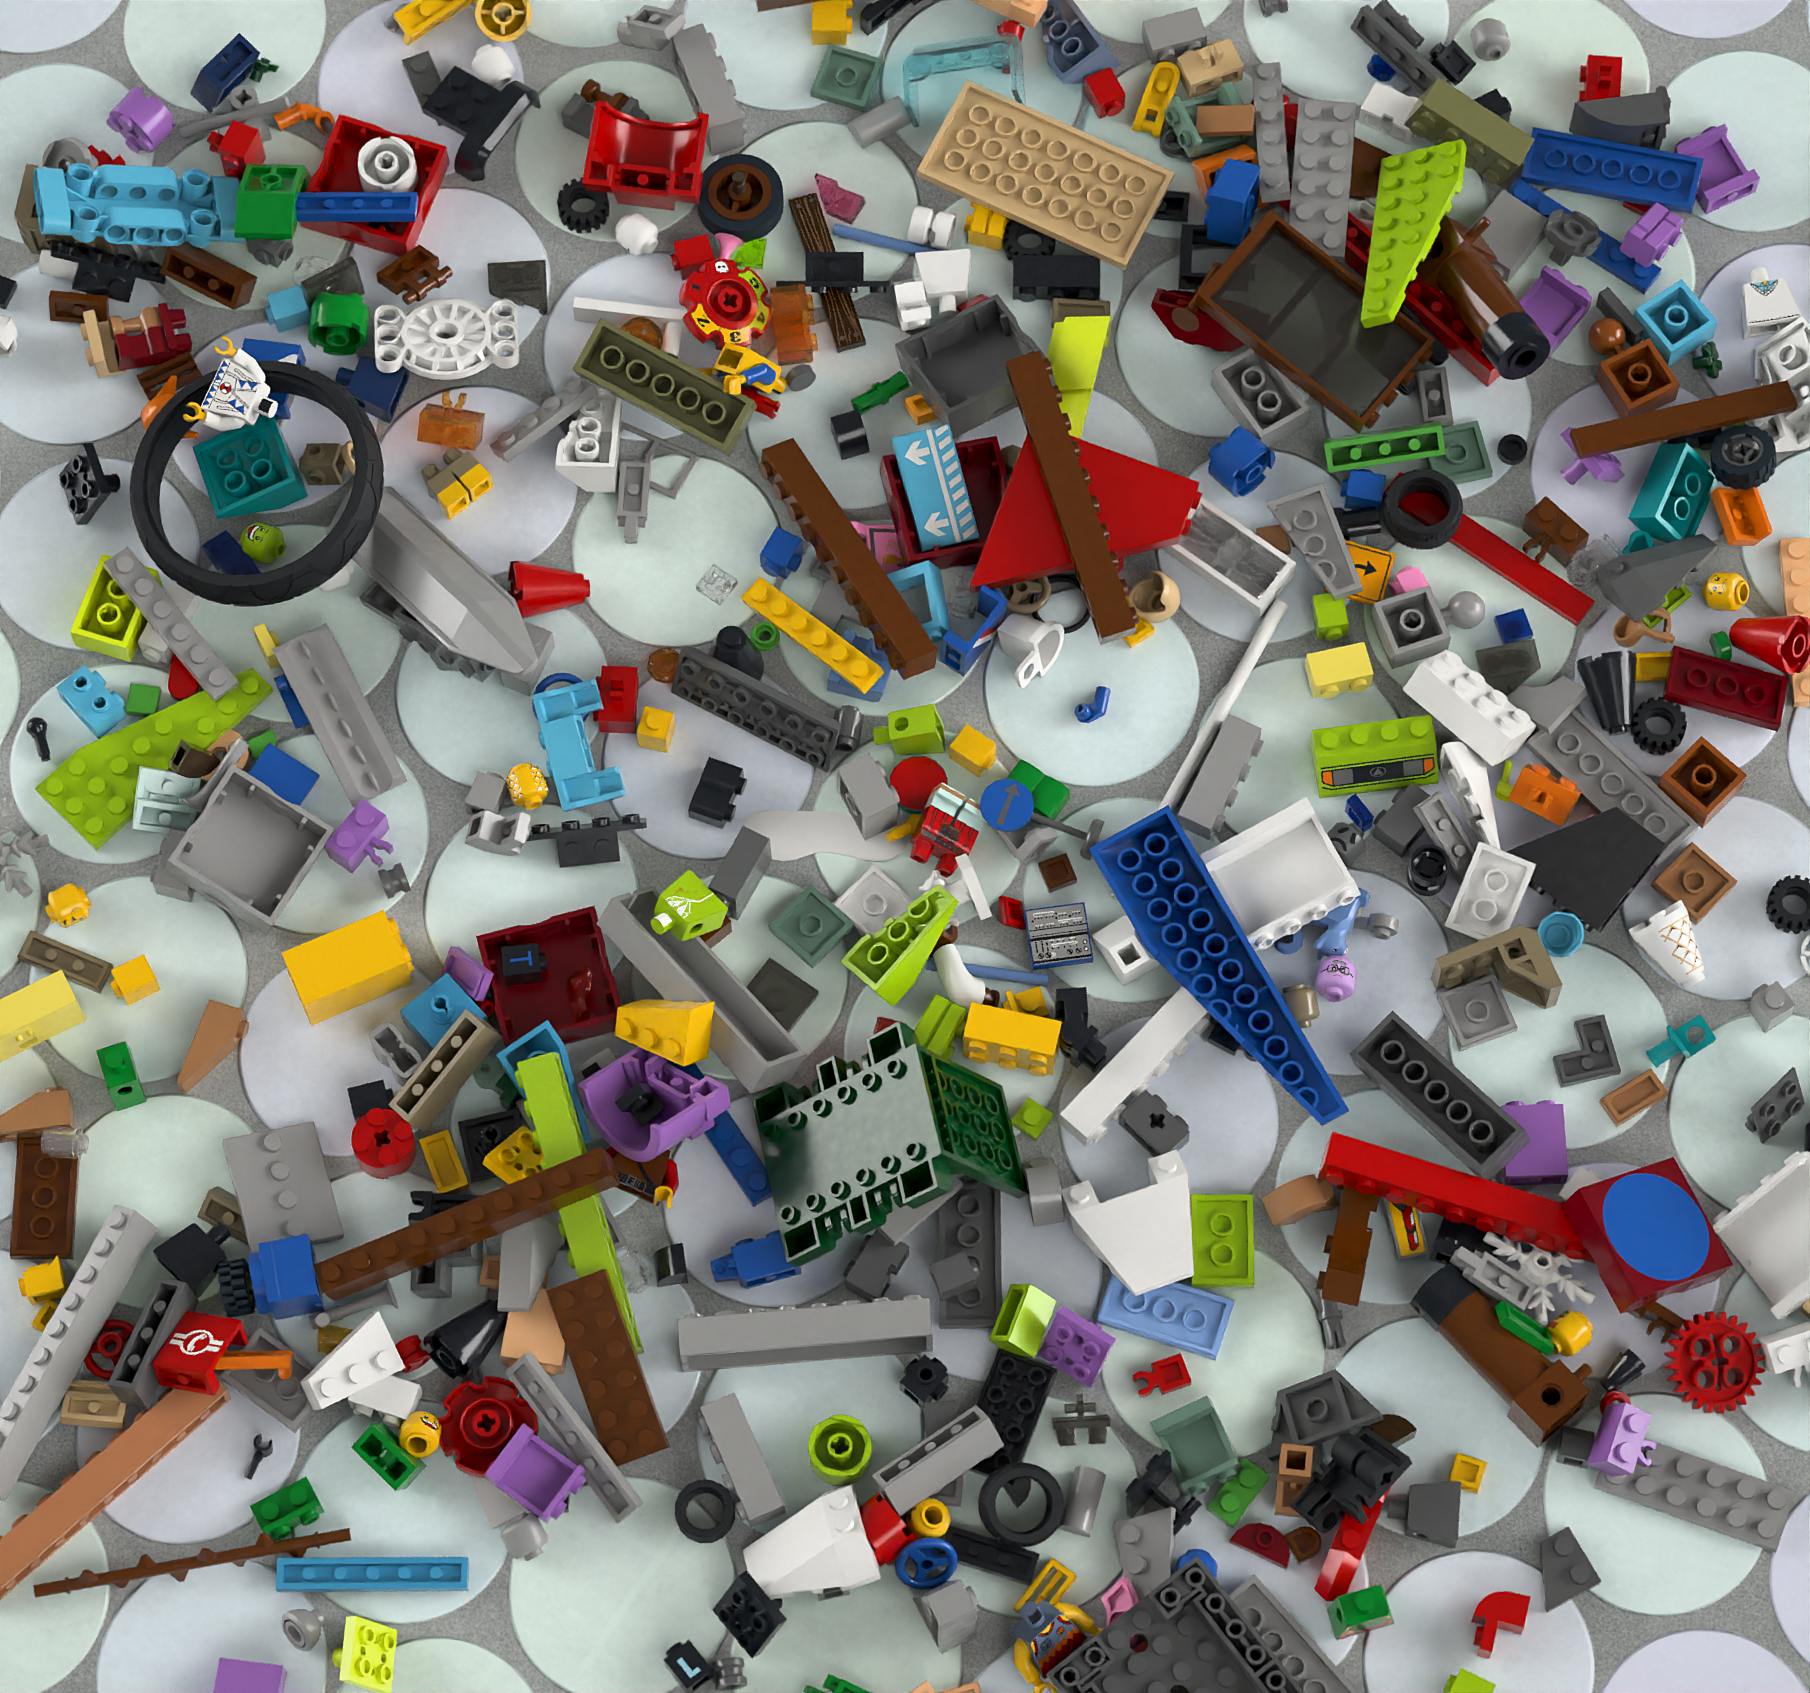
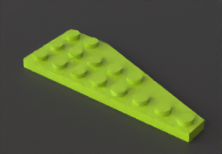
M1463 139L1382 158L1361 313V322L1364 328L1393 322L1406 297L1404 290L1409 281H1414L1417 276L1416 267L1419 261L1425 260L1441 229L1439 223L1443 215L1448 214L1452 208L1451 199L1454 194H1459L1462 188L1467 146Z
M253 668L248 669L235 676L239 681L238 686L216 702L203 690L79 748L42 781L35 790L97 851L133 819L140 766L173 771L168 764L181 739L207 750L229 729H233L274 692L273 688Z

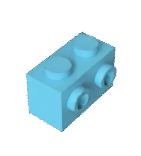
M83 665L56 688L66 705L100 739L126 718L123 710L125 703L117 692L112 691L110 693L104 687L106 682L96 670L91 673Z

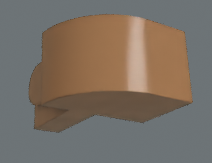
M1315 1174L1287 1182L1262 1198L1273 1226L1296 1224L1310 1213L1332 1211L1339 1206L1331 1184L1325 1179H1316Z
M1281 1444L1274 1515L1304 1518L1294 1511L1290 1505L1310 1483L1313 1458L1312 1446Z

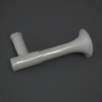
M241 737L228 745V753L205 786L195 796L183 798V800L202 813L209 797L232 764L236 765L250 744Z
M386 1280L383 1288L376 1293L309 1316L312 1328L317 1329L374 1306L390 1304L398 1309V1304L389 1280Z

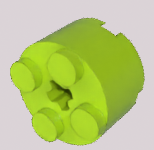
M833 1415L821 1423L819 1422L810 1434L808 1441L809 1460L813 1472L820 1479L832 1485L844 1486L853 1482L857 1483L866 1474L872 1461V1443L868 1431L859 1420L849 1415ZM840 1446L845 1447V1452H842L840 1455L835 1454V1450H838Z

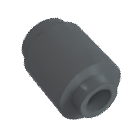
M844 705L841 709H837L834 712L833 719L838 721L840 726V732L834 749L843 752H853L860 743L864 715L859 712L857 707Z

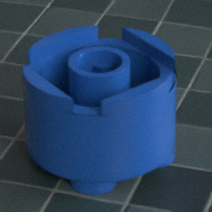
M1238 426L1222 444H1215L1209 451L1208 456L1211 460L1208 466V473L1234 497H1237V494L1243 497L1255 490L1264 481L1266 476L1262 473L1267 466L1272 469L1275 462V453L1249 430Z

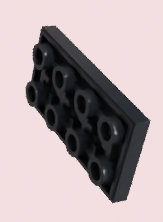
M998 1348L976 1405L990 1418L1004 1446L998 1449L991 1457L982 1460L970 1468L969 1471L988 1477L1003 1465L1023 1462L1056 1378L1057 1369ZM1016 1478L1011 1479L1006 1483H1009L1011 1486H1013Z

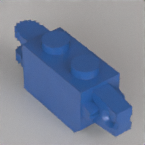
M780 1230L772 1231L766 1234V1238L754 1241L753 1238L740 1240L736 1243V1246L731 1247L730 1254L710 1262L715 1283L739 1280L740 1285L747 1289L802 1274L801 1267H795L786 1262Z

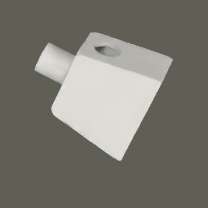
M970 248L915 253L916 273L923 280L926 302L930 307L939 306V313L942 318L955 317L957 315L956 305L962 304L968 299Z

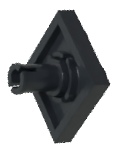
M93 443L82 444L59 474L60 485L65 491L68 507L73 514L76 525H87L111 494L110 492L117 493V490L120 489V478L117 474L104 475Z
M518 1108L458 1122L471 1183L498 1177L483 1165V1161L487 1154L522 1126Z
M748 1571L737 1576L713 1608V1612L751 1658L761 1654L787 1620L779 1610L783 1605L782 1598H775L771 1601Z

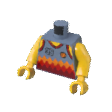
M1042 1600L1038 1604L1029 1601L1020 1608V1614L1023 1618L1012 1630L1016 1640L1014 1643L1013 1662L1028 1684L1032 1683L1035 1686L1034 1693H1043L1045 1687L1049 1693H1057V1689L1053 1684L1044 1683L1040 1677L1045 1680L1048 1672L1069 1657L1088 1639L1085 1634L1086 1632L1090 1633L1091 1638H1093L1105 1628H1097L1094 1625L1095 1621L1076 1605L1062 1602L1051 1605L1046 1600Z

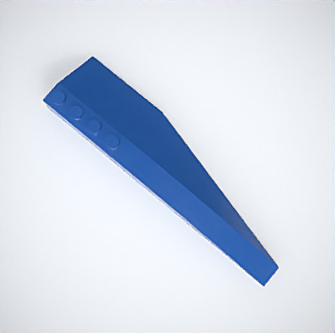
M1169 805L1089 848V852L1147 951L1321 1126L1349 1112L1345 1102Z

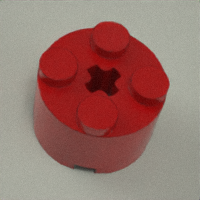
M373 1108L355 1124L351 1135V1145L357 1162L365 1173L374 1178L389 1179L388 1177L399 1176L405 1173L411 1167L416 1157L415 1137L410 1124L396 1111Z
M879 1492L859 1507L867 1540L880 1567L885 1563L889 1566L896 1560L898 1554L906 1545L917 1540L913 1534H908L905 1523L889 1503L882 1498Z

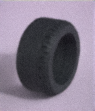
M1414 469L1400 475L1389 487L1384 503V522L1392 537L1408 548H1416V550L1437 548L1448 542L1457 532L1462 516L1463 501L1458 487L1448 476H1445L1443 473L1440 474L1439 471ZM1413 493H1429L1438 497L1445 504L1448 515L1435 525L1418 526L1410 523L1401 515L1398 504L1406 496Z
M1014 1462L1001 1466L988 1476L980 1490L978 1510L984 1527L994 1538L1011 1546L1030 1547L1047 1540L1056 1531L1064 1513V1497L1057 1480L1047 1470L1030 1463ZM1018 1477H1026L1037 1482L1042 1487L1047 1500L1046 1512L1041 1522L1035 1528L1025 1532H1016L1006 1528L998 1519L995 1508L996 1497L1001 1487L1007 1481Z

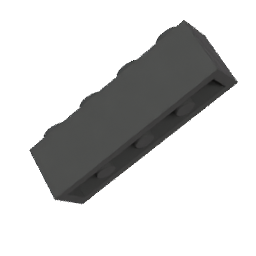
M163 1277L158 1278L108 1382V1386L121 1403L149 1408L159 1387L152 1362L186 1311L194 1312L199 1303V1300L186 1282Z

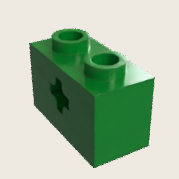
M383 1422L371 1424L351 1447L395 1491L407 1489L427 1466L420 1458H415L401 1448L399 1437Z

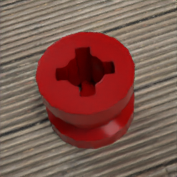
M418 1335L409 1336L395 1345L405 1366L402 1369L403 1373L417 1370L431 1358L429 1353L421 1348V1340Z

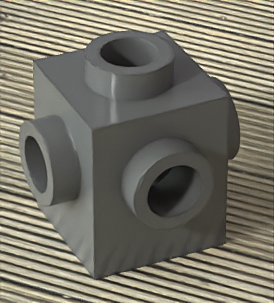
M266 238L256 240L245 239L249 253L253 254L257 261L264 265L269 263L276 268L283 261H287L290 258L294 249L292 239L284 241Z

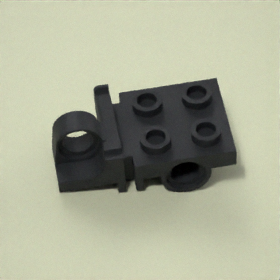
M1363 1426L1355 1436L1352 1433H1345L1335 1441L1331 1450L1333 1460L1328 1465L1324 1463L1320 1465L1323 1472L1322 1475L1316 1471L1312 1473L1314 1480L1290 1506L1321 1533L1329 1532L1336 1525L1340 1509L1359 1523L1364 1524L1368 1517L1362 1506L1365 1505L1371 1509L1411 1466L1412 1461L1406 1454L1366 1426Z

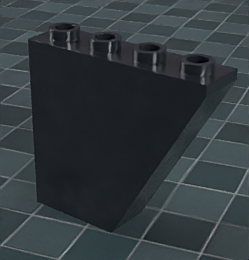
M1614 807L1506 852L1537 864L1528 886L1541 896L1545 892L1553 896L1555 899L1552 904L1562 912L1568 913L1571 910L1579 916L1578 919L1583 924V928L1591 933L1595 929L1601 933L1668 846L1618 807Z

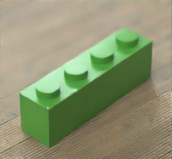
M1440 421L1323 439L1328 473L1446 455Z

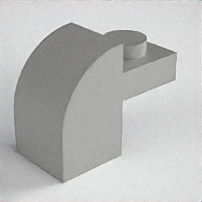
M483 810L471 816L465 844L489 853L506 856L521 854L522 845L525 844L530 835L529 822L531 816L519 812L505 818L488 810Z
M1053 1157L1035 1158L1031 1161L1022 1162L1034 1227L1065 1222L1059 1176Z

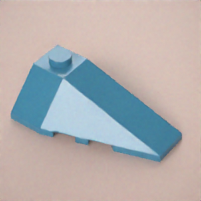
M547 1020L496 1054L495 1058L526 1101L524 1088L520 1089L515 1076V1071L519 1070L517 1062L550 1052L559 1053L584 1144L591 1141V1137L578 1096L566 1047Z

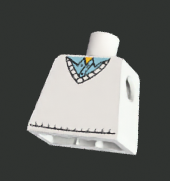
M1763 267L1750 271L1751 283L1743 285L1740 295L1744 339L1776 334L1802 316L1784 278L1769 279L1767 270Z

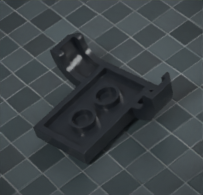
M454 66L421 108L425 115L464 136L455 157V172L472 182H476L485 178L484 169L489 156L525 110L532 104L539 109L541 104L537 91L519 81L510 82L500 91L461 68Z

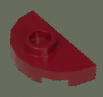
M1263 1523L1247 1524L1238 1529L1229 1540V1543L1287 1570L1290 1559L1289 1545L1283 1534L1273 1526Z

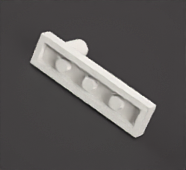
M574 297L573 312L576 321L598 323L600 318L613 325L664 331L661 351L678 359L682 333H690L682 319L688 312L687 310Z

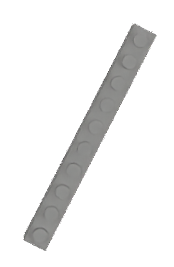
M118 1205L114 1206L100 1233L92 1243L83 1263L78 1268L66 1293L61 1298V1302L52 1318L47 1323L35 1348L31 1351L30 1357L16 1378L12 1389L4 1403L0 1406V1500L2 1501L7 1499L158 1229L136 1210Z

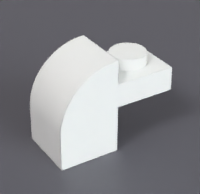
M918 277L893 282L892 291L901 330L906 331L931 326L929 319L932 318L931 310L926 302L923 280Z

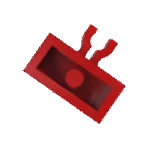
M1588 55L1586 65L1580 66L1579 82L1584 83V91L1579 90L1578 102L1620 97L1622 57Z
M232 121L224 136L211 131L207 139V143L211 144L209 150L220 155L225 176L237 177L239 184L247 164H263L266 159L259 130L238 121Z
M602 666L601 676H596L595 680L604 709L593 712V722H598L600 732L636 734L639 691L638 667Z

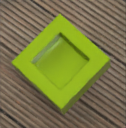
M1028 1097L1011 1120L1013 1127L1036 1142L1053 1120L1054 1114Z

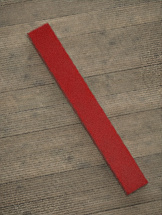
M1399 472L1398 475L1395 477V479L1391 482V484H1392L1400 475H1403V473H1402V472ZM1390 484V485L1387 487V489L1383 492V496H1382V497H1383L1384 499H1385V497H1386V493H1387L1389 487L1391 486V484ZM1413 493L1406 496L1398 504L1399 509L1425 526L1435 525L1448 515L1445 504L1438 497L1429 493ZM1462 513L1459 528L1449 540L1450 543L1576 627L1593 607L1595 602L1593 599L1542 565H1538L1533 559Z

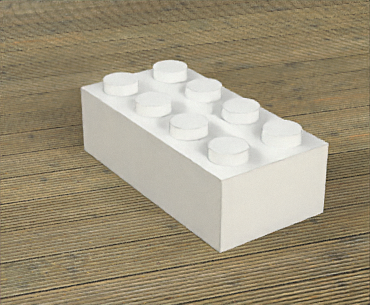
M1448 650L1420 663L1403 688L1406 694L1492 766L1519 752L1537 726L1530 720V716L1525 711L1513 706L1502 692L1494 690L1485 682L1481 674L1469 669L1462 663V659L1457 654Z

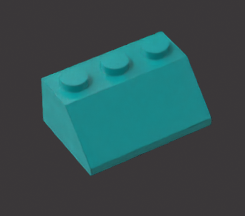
M1687 443L1660 445L1628 519L1637 528L1647 532L1652 538L1665 543L1695 536L1711 499L1710 493L1715 490L1718 483L1715 479V474L1713 475L1711 467Z

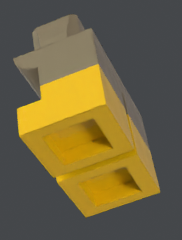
M455 447L450 448L442 456L443 461L448 465L445 469L440 471L432 463L421 471L429 496L437 501L449 520L470 505V500L473 503L493 488L491 474L468 451L463 454Z

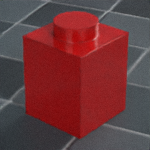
M1111 67L1085 78L1084 93L1099 119L1106 116H1115L1125 108L1126 94Z
M707 234L673 242L674 254L670 255L674 272L680 271L682 281L686 280L693 271L700 273L699 268L705 262L714 260Z

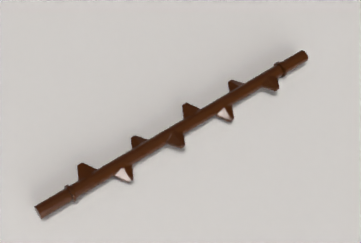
M350 1528L323 1533L314 1532L312 1535L274 1541L266 1533H261L256 1544L252 1546L219 1552L203 1548L197 1556L158 1563L147 1554L141 1555L136 1567L98 1574L85 1569L80 1577L70 1579L65 1577V1580L34 1585L35 1598L65 1592L71 1594V1591L109 1584L125 1588L131 1580L170 1574L178 1582H183L188 1571L192 1569L230 1562L238 1567H242L247 1559L288 1552L293 1558H303L307 1548L317 1547L319 1549L323 1545L351 1541Z

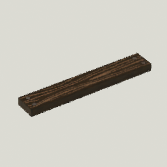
M816 192L788 200L804 252H836ZM829 287V293H818L838 353L866 345L850 293H840V287Z

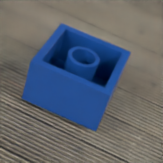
M1227 158L1223 168L1217 169L1214 187L1208 188L1205 203L1209 204L1204 217V225L1208 226V239L1236 246L1242 243L1258 208L1261 166Z

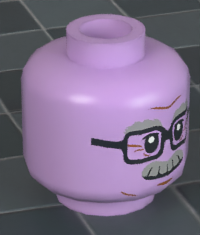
M1332 955L1324 959L1317 967L1315 981L1317 992L1330 1002H1339L1349 998L1355 990L1356 967L1345 956Z

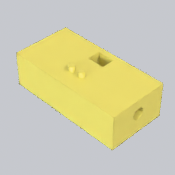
M62 969L0 999V1062L87 1021Z

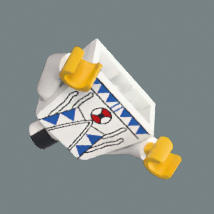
M220 337L227 342L228 347L225 351H220L219 348L214 346V350L219 354H228L229 359L223 358L201 407L195 402H190L186 405L187 407L194 408L196 415L191 417L184 414V420L192 422L198 419L203 425L219 431L239 429L244 424L254 425L259 414L272 418L277 411L278 403L267 398L270 387L264 383L265 374L257 361L240 348H233L229 338Z

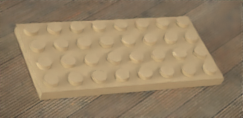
M969 80L965 81L916 172V176L1091 256L1100 258V260L1122 270H1126L1175 175L1172 171Z

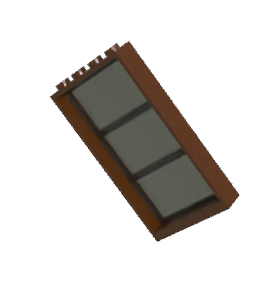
M1271 210L1268 211L1199 291L1194 303L1358 434L1365 427L1371 429L1380 418L1378 411L1383 406L1388 408L1399 395L1395 391L1401 384L1406 387L1415 377L1416 372L1414 369L1419 363L1425 365L1435 352L1432 350V346L1436 339L1399 310L1393 322L1364 328L1361 322L1365 284Z

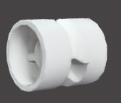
M916 205L909 225L908 242L920 245L930 242L932 248L949 250L955 231L957 215L943 211L934 214L933 209Z

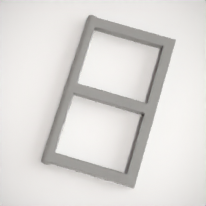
M621 421L620 434L625 429L653 442L643 462H651L660 445L690 458L672 490L650 481V489L675 500L696 461L699 460V455Z

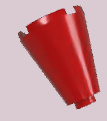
M518 560L510 561L508 581H511L508 593L515 599L522 619L582 604L585 601V597L590 596L589 579L584 580L582 573Z
M1794 615L1740 618L1730 627L1729 638L1735 648L1785 674L1794 675L1793 673H1801L1810 663V619L1808 617Z

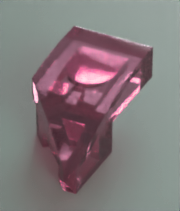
M816 173L814 177L826 213L852 225L866 204L864 196L840 188L836 180Z

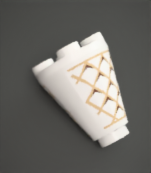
M1681 900L1667 907L1666 911L1662 910L1646 919V924L1643 921L1628 930L1633 940L1677 985L1681 983L1684 990L1706 978L1702 972L1704 967L1688 911Z

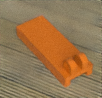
M293 1350L225 1351L214 1367V1370L278 1369L279 1377L286 1380L293 1372Z

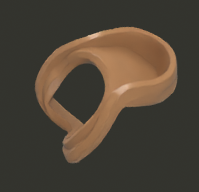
M1659 607L1648 614L1664 618L1663 632L1654 631L1646 627L1642 622V618L1634 622L1624 614L1614 627L1613 636L1616 643L1621 647L1630 648L1644 635L1661 640L1663 643H1673L1675 636L1670 633L1671 617L1669 612Z

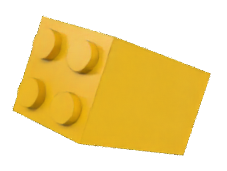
M384 910L281 953L311 1026L413 983L410 973L415 971L411 962V956L406 945L401 940L394 918L388 919Z

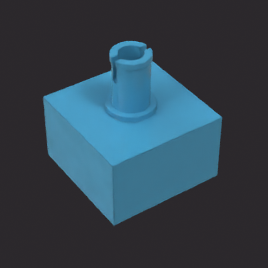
M445 973L400 1010L405 1026L430 1053L465 1009L488 1022L486 1014L448 973Z

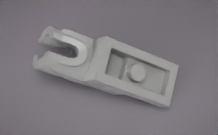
M644 5L634 16H625L627 19L626 23H618L617 36L624 45L639 49L648 48L662 51L671 42V37L675 36L678 30L686 23V20L680 12Z

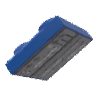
M1084 902L1024 910L1033 970L1093 962Z

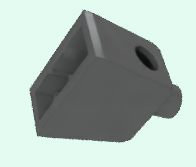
M1452 1481L1410 1485L1407 1501L1389 1499L1387 1518L1405 1519V1535L1408 1537L1455 1548L1458 1541L1461 1482Z

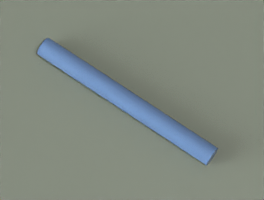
M835 224L833 228V235L912 255L920 252L944 251L844 225Z
M928 958L926 970L937 971L933 958ZM963 963L968 972L974 977L1044 987L1048 985L1049 975Z

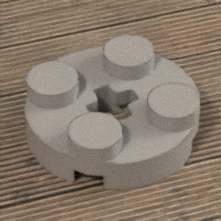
M73 137L63 138L50 143L42 159V167L63 169V173H67L68 170L66 162H70L71 165L74 163L86 164L93 169V172L98 167L97 158L91 155V152L84 143Z

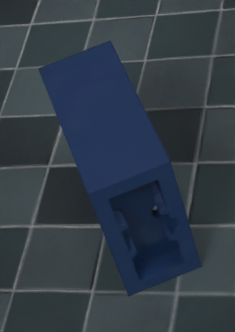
M239 33L200 70L190 94L207 111L213 112L230 95V92L235 87L239 86L249 77L260 52Z

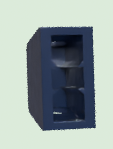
M361 357L355 371L340 367L335 382L348 387L347 392L351 394L365 412L387 423H391L410 374L409 370L403 365L395 372L384 373L377 369L375 358Z

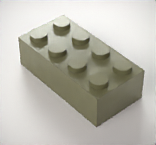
M1439 77L1419 97L1404 123L1413 134L1424 137L1433 143L1434 146L1463 139L1467 146L1465 167L1472 168L1481 174L1487 182L1496 184L1499 187L1520 167L1535 140Z

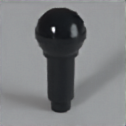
M34 717L28 721L26 730L34 738L37 752L42 762H47L50 760V750L45 736L47 723L42 718Z

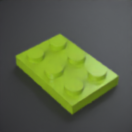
M1191 1194L1194 1276H1191V1287L1254 1288L1253 1195Z

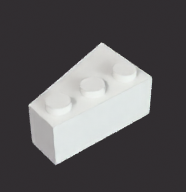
M379 1311L369 1313L330 1354L300 1381L313 1410L323 1409L405 1368Z

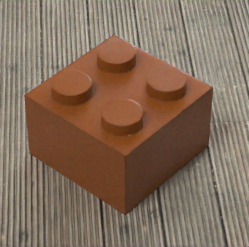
M1701 736L1661 776L1658 787L1703 829L1743 788L1747 774Z

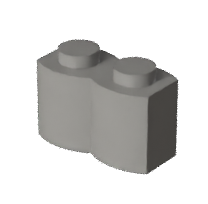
M385 1021L368 1034L376 1058L383 1065L391 1069L394 1079L403 1087L423 1061L419 1053L412 1046L404 1042L399 1029L392 1023Z

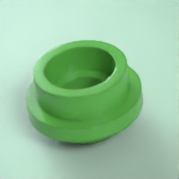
M761 622L751 630L750 640L758 650L770 651L778 645L780 633L771 623ZM762 635H768L770 636V639L768 641H762L760 640V637Z

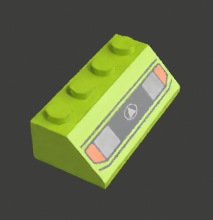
M1431 715L1312 730L1310 748L1319 799L1407 788L1412 782L1417 786L1438 784L1439 782L1436 738Z

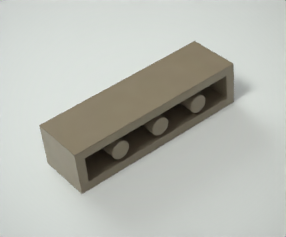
M465 1009L390 1102L389 1106L407 1123L426 1132L501 1039L502 1035L483 1018Z

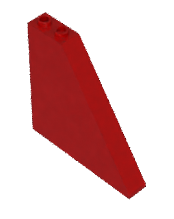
M1028 433L972 577L969 592L979 593L982 585L989 589L999 588L1074 569ZM1070 436L1071 441L1076 440L1079 445L1081 457L1078 458L1081 469L1086 468L1088 471L1091 485L1087 487L1090 496L1095 495L1101 511L1097 513L1100 524L1105 523L1107 526L1110 540L1106 542L1110 552L1115 551L1117 558H1122L1178 544L1180 536L1187 537L1192 520L1187 519L1191 508L1197 510L1202 497V493L1197 492L1200 482Z

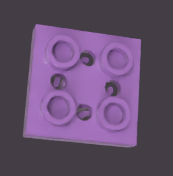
M1568 427L1560 435L1577 455L1569 436L1571 429L1576 428ZM1612 453L1580 460L1577 457L1564 470L1560 471L1563 478L1570 485H1574L1588 471H1590L1595 479L1617 483L1625 476L1619 468L1621 466L1620 461Z
M1062 1306L1053 1320L1038 1356L1091 1388L1096 1382L1116 1338L1104 1332L1098 1322L1093 1325V1319L1085 1320Z

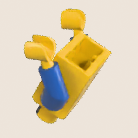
M727 342L714 367L697 369L711 378L712 375H717L718 378L725 376L723 392H729L731 395L741 393V384L762 393L769 394L772 391L778 395L787 386L785 378L779 376L782 371L780 366L749 348Z

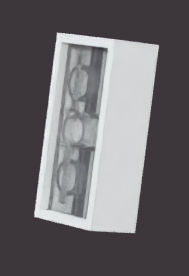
M1201 497L1197 510L1191 508L1187 519L1192 520L1187 537L1180 536L1178 544L1165 547L1166 553L1261 618L1295 575V561Z

